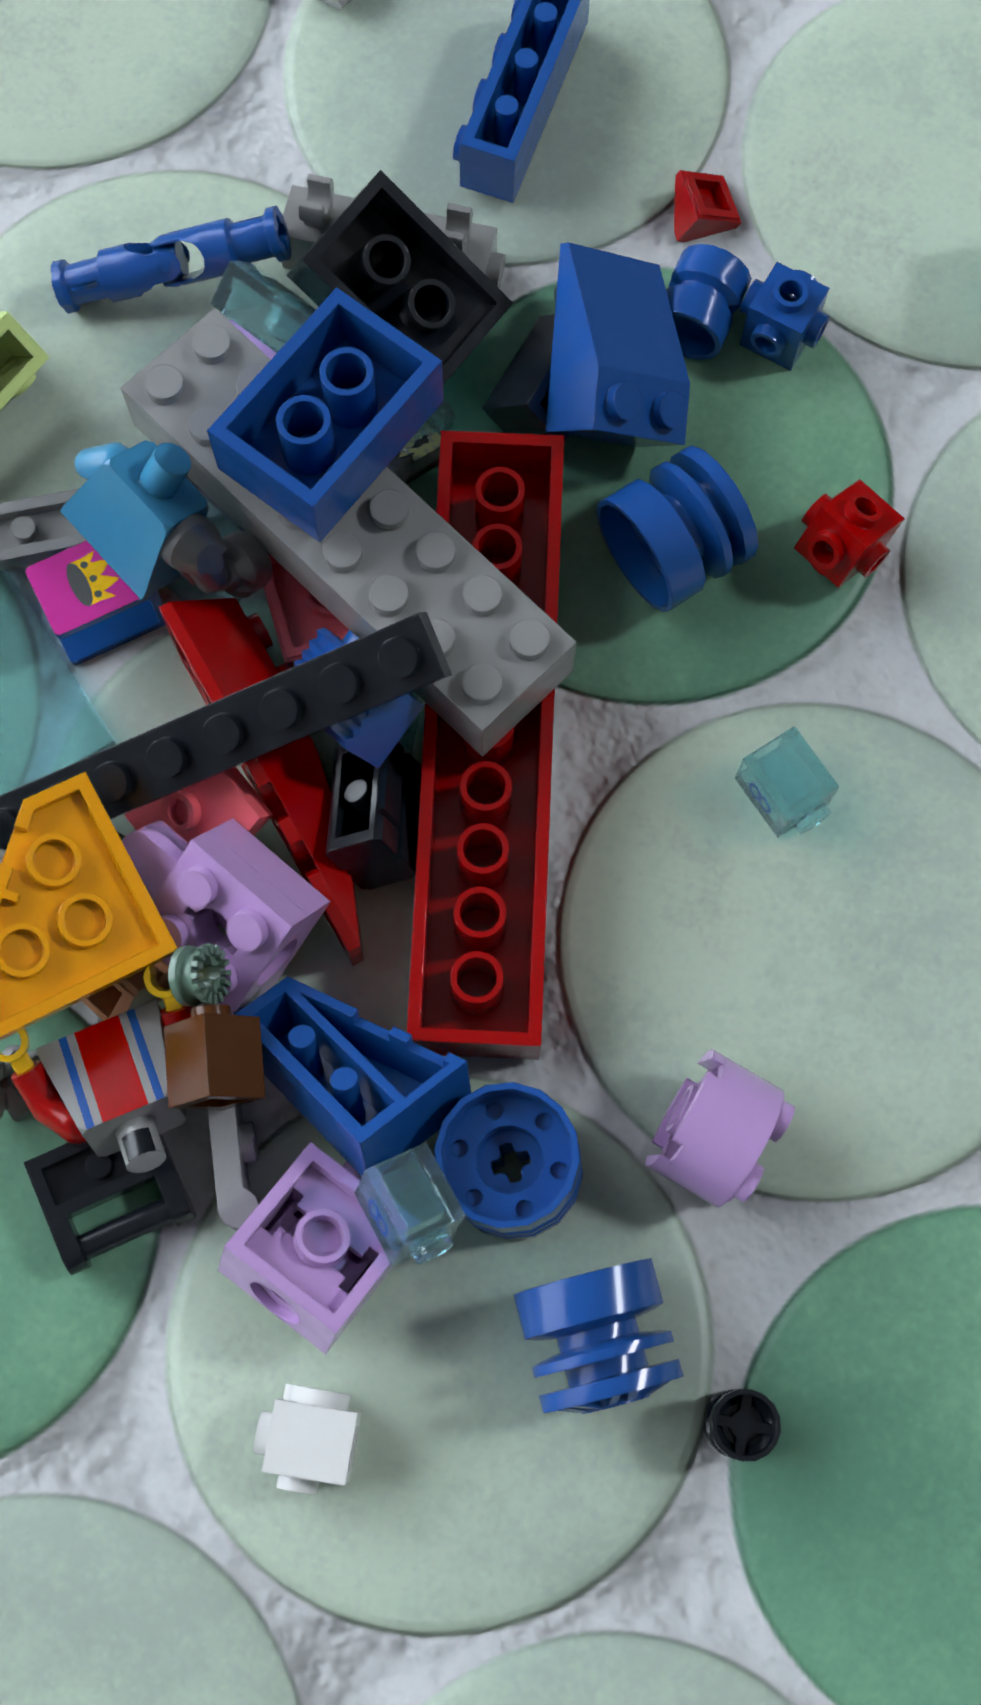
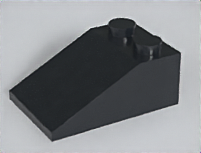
M382 170L360 190L286 275L318 307L336 287L438 357L442 360L443 385L513 304Z

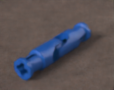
M277 206L265 208L264 215L234 223L230 218H224L159 235L150 243H125L101 249L98 251L97 257L71 264L65 259L54 261L50 268L51 283L59 305L67 314L80 311L82 304L106 298L115 303L140 297L145 292L151 290L154 285L161 283L165 287H179L242 272L245 264L273 257L279 262L290 260L292 255L290 236L283 214ZM180 241L194 244L199 249L204 258L203 269L189 273L190 253L187 246Z

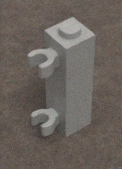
M308 173V188L292 185L283 213L290 236L292 255L290 260L282 261L283 268L291 270L353 200V197L334 194L332 178ZM448 203L447 217L424 213L500 288L506 255L497 253L496 227L472 223V208Z

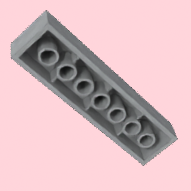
M214 307L120 387L134 426L157 446L166 442L173 443L184 449L191 459V468L187 476L239 526L255 536L281 566L343 625L360 638L418 612H427L452 676L414 692L483 757L573 672L577 642L388 467L381 472L320 543L220 471L216 464L207 430L271 359Z

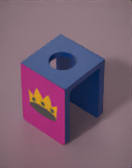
M87 540L26 568V575L56 637L60 639L73 665L84 663L166 625L159 610V607L163 605L159 592L156 591L141 600Z

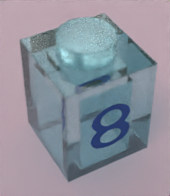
M795 726L743 758L735 776V780L777 838L794 827L800 834H803L820 824L831 814L827 806L839 789V785Z
M427 1142L364 1170L354 1193L392 1266L411 1257L414 1258L417 1265H420L448 1251L454 1245L451 1238H453L466 1216Z

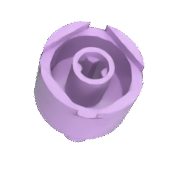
M711 1049L697 1063L708 1071L698 1084L686 1078L655 1133L652 1143L662 1148V1153L647 1156L645 1164L646 1167L715 1207H721L725 1203L730 1202L734 1197L744 1203L754 1192L764 1170V1167L758 1164L757 1160L769 1139L777 1142L782 1137L793 1118L795 1107L784 1101V1091Z

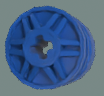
M693 445L671 456L670 462L665 461L652 468L649 483L636 479L598 502L597 518L600 531L612 557L635 591L650 606L661 612L671 611L702 591L706 581L705 574L714 579L725 576L731 572L732 565L737 566L753 558L759 546L754 520L736 484L720 463L705 450Z
M515 1082L485 1085L461 1098L442 1121L434 1147L437 1178L449 1201L460 1215L482 1233L505 1240L533 1238L558 1225L576 1203L583 1179L577 1132L563 1107L542 1090ZM510 1152H515L520 1161H531L530 1164L521 1168L523 1179L513 1183L510 1182L505 1173L496 1174L495 1172L505 1166L503 1156Z
M652 1258L595 1270L514 1294L524 1339L535 1341L557 1339L560 1353L532 1367L534 1378L565 1371L569 1386L539 1396L543 1414L554 1411L588 1414L650 1397L649 1395L670 1381L684 1377L679 1359L650 1366L647 1362L644 1349L674 1341L672 1331L654 1330L639 1332L636 1321L637 1317L656 1309L664 1303Z

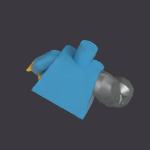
M144 440L131 448H127L122 443L114 442L85 448L77 454L75 469L81 477L88 480L63 505L60 512L141 600L181 576L192 585H197L205 593L226 592L232 597L241 599L256 593L271 580L273 570L271 558L264 545L255 536L248 532L237 530L222 538L217 527L206 518L209 510L207 500L186 478L191 468V459L180 446L166 442L157 446L154 442Z

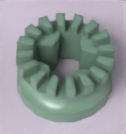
M203 944L199 947L181 946L173 953L168 967V981L171 993L182 1006H198L201 1003L204 1005L218 1004L224 1001V996L228 995L229 992L225 987H230L231 981L227 980L226 976H231V970H225V967L230 963L229 959H223L226 953L224 950H220L218 944Z

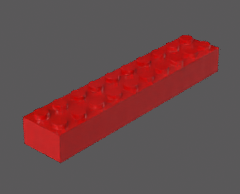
M441 430L436 513L557 623L564 436ZM555 689L483 757L425 703L407 1033L412 1035L414 1043L442 1056H446L450 1052L456 1056L539 1060L542 1040Z

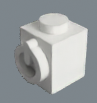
M286 1384L283 1399H275L273 1412H261L255 1435L254 1454L264 1455L261 1472L278 1475L276 1488L299 1493L317 1494L319 1482L342 1486L350 1483L362 1412L349 1410L351 1395Z

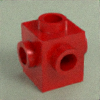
M859 479L835 497L831 498L826 493L814 502L802 518V522L807 528L794 546V549L810 562L818 573L825 576L839 588L857 573L867 578L882 564L891 551L886 545L905 518Z

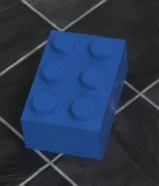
M336 287L208 428L207 433L217 467L320 543L443 403L442 360Z

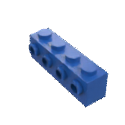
M514 0L511 23L506 34L501 33L497 39L491 70L487 79L482 78L474 96L472 115L468 124H463L460 127L455 140L453 159L460 163V187L514 203L587 26L590 0Z

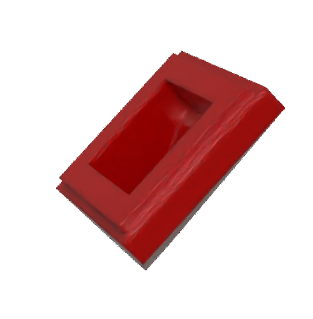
M680 170L675 175L674 234L677 242H688L733 230L742 223L724 176Z

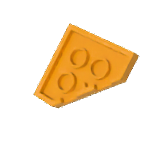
M86 772L23 800L4 857L0 863V1041L146 969L148 965H154L171 957L175 950L178 949Z

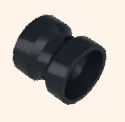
M731 1389L718 1394L708 1404L704 1415V1432L710 1445L719 1454L738 1461H756L767 1456L777 1445L781 1433V1421L774 1403L764 1394L752 1389Z

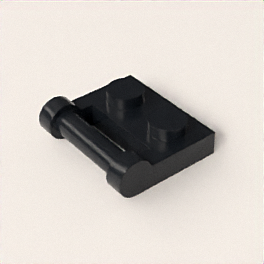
M162 1134L159 1135L166 1153V1159L160 1166L144 1173L129 1172L121 1151L106 1157H98L87 1142L80 1144H70L68 1142L23 1162L58 1252L70 1275L91 1267V1259L173 1221L178 1227L197 1218L193 1204L180 1179ZM154 1180L157 1181L163 1196L162 1198L81 1235L78 1233L72 1219L73 1217Z

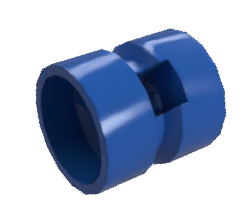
M695 244L688 246L682 251L672 272L669 287L666 289L683 356L690 359H712L720 353L732 326V315L741 307L752 279L748 268L738 257L714 245Z

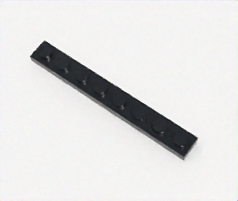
M418 612L0 795V849L6 850L24 799L83 772H86L110 820L452 676L428 613Z

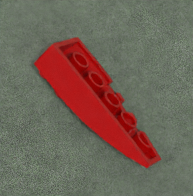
M236 598L170 601L159 607L177 654L206 705L289 669L286 663L275 667L266 649L273 646V642L265 625L257 613L246 617ZM308 736L240 766L252 788L273 813L270 820L302 877L331 901L323 914L352 966L364 960L356 893L352 877L347 874L348 870H340L325 856L331 792L318 752L311 737Z

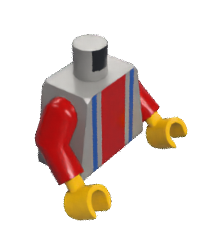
M153 965L146 967L144 984L153 996L163 998L165 1008L161 1009L157 1000H153L36 1048L40 1060L32 1061L27 1053L30 1047V1036L26 1029L17 1032L21 1038V1045L18 1051L11 1055H5L0 1052V1062L10 1063L14 1070L11 1080L38 1122L70 1144L87 1142L98 1157H106L121 1151L126 1168L131 1173H144L160 1166L166 1159V1153L159 1134L181 1126L187 1119L186 1109L168 1108L164 1027L190 1018V1009L193 1006H182L175 1000L171 989H163L158 984Z

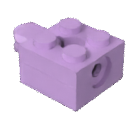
M233 818L191 839L189 843L165 822L160 820L127 834L122 840L146 889L154 899L153 902L177 948L187 945L199 947L203 944L211 943L214 945L218 944L220 950L225 951L226 955L223 959H229L230 963L225 967V970H231V976H226V979L231 981V986L225 987L229 993L223 997L224 1001L218 1004L230 1005L232 1015L276 984L331 902ZM219 925L227 932V935L221 932L218 928ZM171 957L163 960L168 966Z
M310 1142L224 1246L218 1271L324 1354H327L405 1252L419 1227L418 1223L394 1206L407 1190L412 1179L414 1162L411 1154L409 1153L369 1185L347 1161L341 1166ZM370 1199L374 1200L380 1215L386 1223L388 1230L386 1237L381 1234L377 1222L371 1216L368 1207ZM371 1203L372 1213L376 1216V1208L374 1204ZM379 1219V1226L381 1230L385 1232V1225L383 1221Z

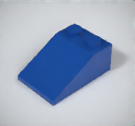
M569 242L561 243L545 432L632 447L685 445L690 380L660 265Z

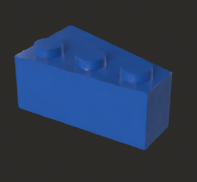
M287 976L234 1014L260 1017L264 1075L369 1185L440 1130L442 1121L458 1101L471 1093L467 1060L450 1052L444 1057L413 1042L411 1034L394 1026L389 1031L359 1017L358 1009Z

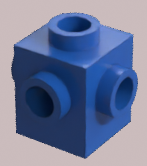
M776 262L764 282L758 279L753 281L742 301L740 312L747 316L740 345L791 371L806 345L814 349L829 322L830 315L822 311L830 288L819 283L811 274L805 271L793 270Z

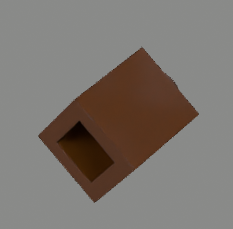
M208 1004L191 1008L190 1018L164 1027L168 1108L226 1110L265 1098L260 1017L232 1015L230 1005Z

